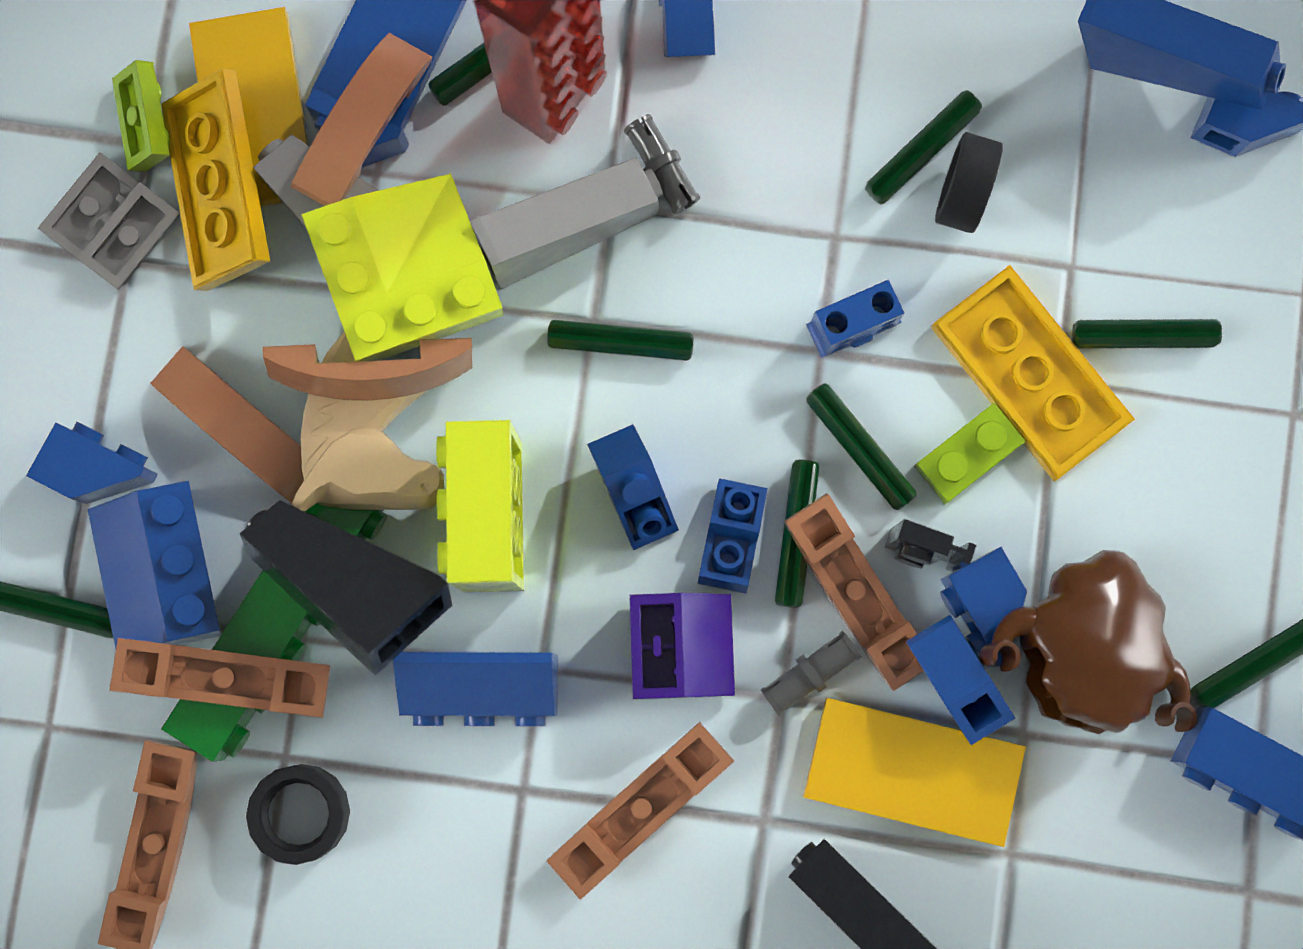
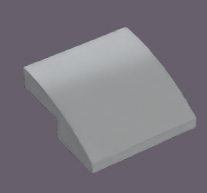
M99 152L39 225L38 229L119 290L180 213Z

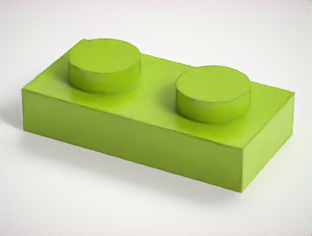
M135 60L112 78L127 171L146 172L169 156L170 138L164 126L160 103L162 93L161 87L156 80L154 63Z
M993 403L917 462L914 467L943 503L947 504L1026 441L998 406Z

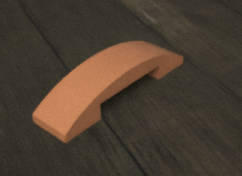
M388 33L370 53L334 105L291 182V188L324 206L344 200L359 177L364 160L405 97L409 98L430 65L432 56Z
M472 338L420 340L421 359L319 363L315 344L263 347V359L268 376L271 379L301 392L342 400H382L409 396L441 386L472 369Z
M182 346L150 384L223 448L292 504L298 489L304 481L301 445Z
M824 494L785 520L786 527L816 579L890 689L895 691L922 673L924 670L906 643L907 640L917 635L911 623L903 618L854 541V533L829 494Z
M118 638L109 691L323 718L331 665Z
M699 722L546 860L547 863L581 900L692 797L699 794L734 762V759L703 724Z
M149 739L144 741L133 791L138 792L122 865L116 889L110 892L97 944L116 949H153L170 898L187 831L196 777V751Z

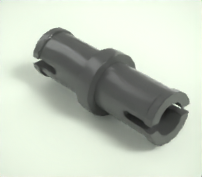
M646 114L641 117V123L639 119L631 122L624 129V133L629 137L646 165L643 171L652 169L655 173L663 195L670 205L672 213L676 215L683 211V207L688 209L696 204L701 197L696 193L679 165L681 157L677 150H670L655 125L651 114Z
M841 631L837 637L806 658L804 654L795 660L798 663L795 667L760 690L776 713L781 716L785 710L816 689L818 693L827 687L825 685L827 680L855 660L862 658V656L844 631Z

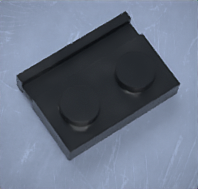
M904 519L891 528L885 548L896 551L894 559L906 565L922 569L924 564L930 565L943 560L948 562L946 570L954 572L970 565L977 545L969 542L961 547L952 544L954 536Z

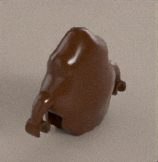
M1102 550L1083 562L1067 563L1052 574L1047 599L1031 607H1019L1010 611L997 625L992 643L986 644L979 653V660L982 665L990 666L997 661L999 651L1002 655L1001 672L1012 671L1019 666L1021 661L1020 650L1013 643V640L1019 637L1021 649L1029 663L1025 680L1026 686L1035 698L1041 715L1048 719L1057 720L1065 726L1080 728L1095 734H1101L1106 730L1114 733L1122 732L1130 724L1139 722L1149 715L1153 696L1165 688L1170 694L1171 701L1157 708L1155 712L1156 723L1162 727L1170 726L1174 723L1176 715V724L1174 726L1176 732L1190 731L1197 723L1196 711L1190 705L1191 690L1187 673L1181 663L1174 658L1163 632L1165 604L1161 596L1148 584L1137 563L1121 551Z

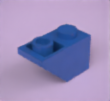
M1281 91L1276 94L1270 92L1262 110L1207 97L1190 138L1237 157L1298 134L1303 130V97L1288 91Z
M76 421L73 429L55 422L26 476L72 500L89 504L154 483L158 473L144 467L148 457L123 444H120L115 452L100 444L104 437L103 434Z
M633 424L587 444L633 550L679 531L651 457Z
M1002 547L986 553L972 561L970 565L940 579L945 587L944 590L940 591L941 598L954 618L961 615L971 632L965 638L979 659L981 649L986 644L992 643L995 629L1002 618L1010 611L1024 606L1027 590ZM999 651L997 661L990 665V667H999L1001 665L1002 655Z
M948 615L906 641L971 745L1016 719L951 615Z

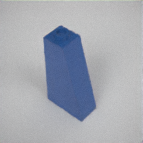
M1086 0L1077 21L1090 68L1260 110L1263 109L1269 93L1276 94L1279 91L1284 79L1286 63L1280 62L1279 41L1166 0Z

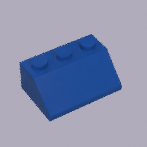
M189 481L138 490L87 509L115 649L118 638L181 645L220 636V628Z
M401 652L393 659L399 716H413V726H444V716H464V726H495V716H515V726H546V716H557L558 655L555 653Z

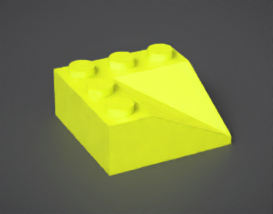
M451 173L349 197L301 214L356 362L380 361L420 346V340L441 339L503 316L502 304Z
M510 420L445 421L446 436H437L436 441L438 468H446V489L437 490V516L439 521H446L447 542H438L439 574H445L448 584L463 592L524 591L522 442Z

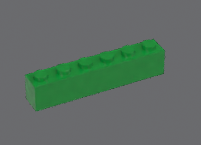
M318 503L305 511L363 540L366 537L373 540L382 529L388 516L383 510H352L321 506ZM262 570L212 650L298 661L306 646L301 641L311 624L318 626L319 623ZM180 699L161 730L210 761H223L228 755L234 758L240 752L250 736V731L246 729V726L256 711L262 714L265 710Z

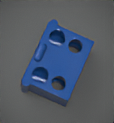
M888 279L815 311L811 322L807 323L806 326L821 358L849 346L857 348L872 341L874 335L902 323L901 318L904 315V311ZM873 307L881 308L883 313L877 312ZM833 326L838 329L839 333H832L827 327Z

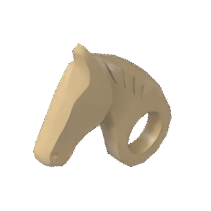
M345 331L326 353L322 363L356 362ZM426 391L382 400H342L308 394L300 437L304 481L298 489L291 506L304 512L316 503L321 506L352 510H423L433 508L437 504V490L445 489L443 471L437 465L428 461L410 458L383 433L393 419Z

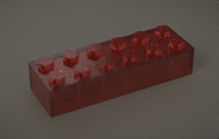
M473 0L502 113L550 145L558 133L563 136L570 130L579 114V111L576 109L586 94L590 97L595 95L606 78L601 0Z

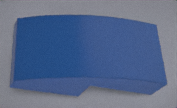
M659 0V7H662L664 57L715 55L712 0Z
M719 478L697 584L747 593L768 488Z

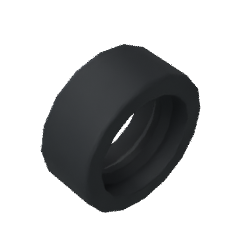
M968 132L962 134L943 184L935 215L936 223L967 233L975 232L984 214L995 183L1003 151V144L1001 142Z
M298 764L276 769L258 783L249 797L246 820L249 835L260 852L276 862L298 865L315 861L338 845L347 831L350 807L347 793L335 776L321 767ZM295 783L308 784L319 790L327 802L329 811L327 825L321 835L312 842L301 845L287 843L279 838L271 828L268 816L270 803L276 793L285 786Z

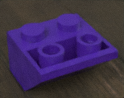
M661 593L629 595L633 699L735 696L731 594Z

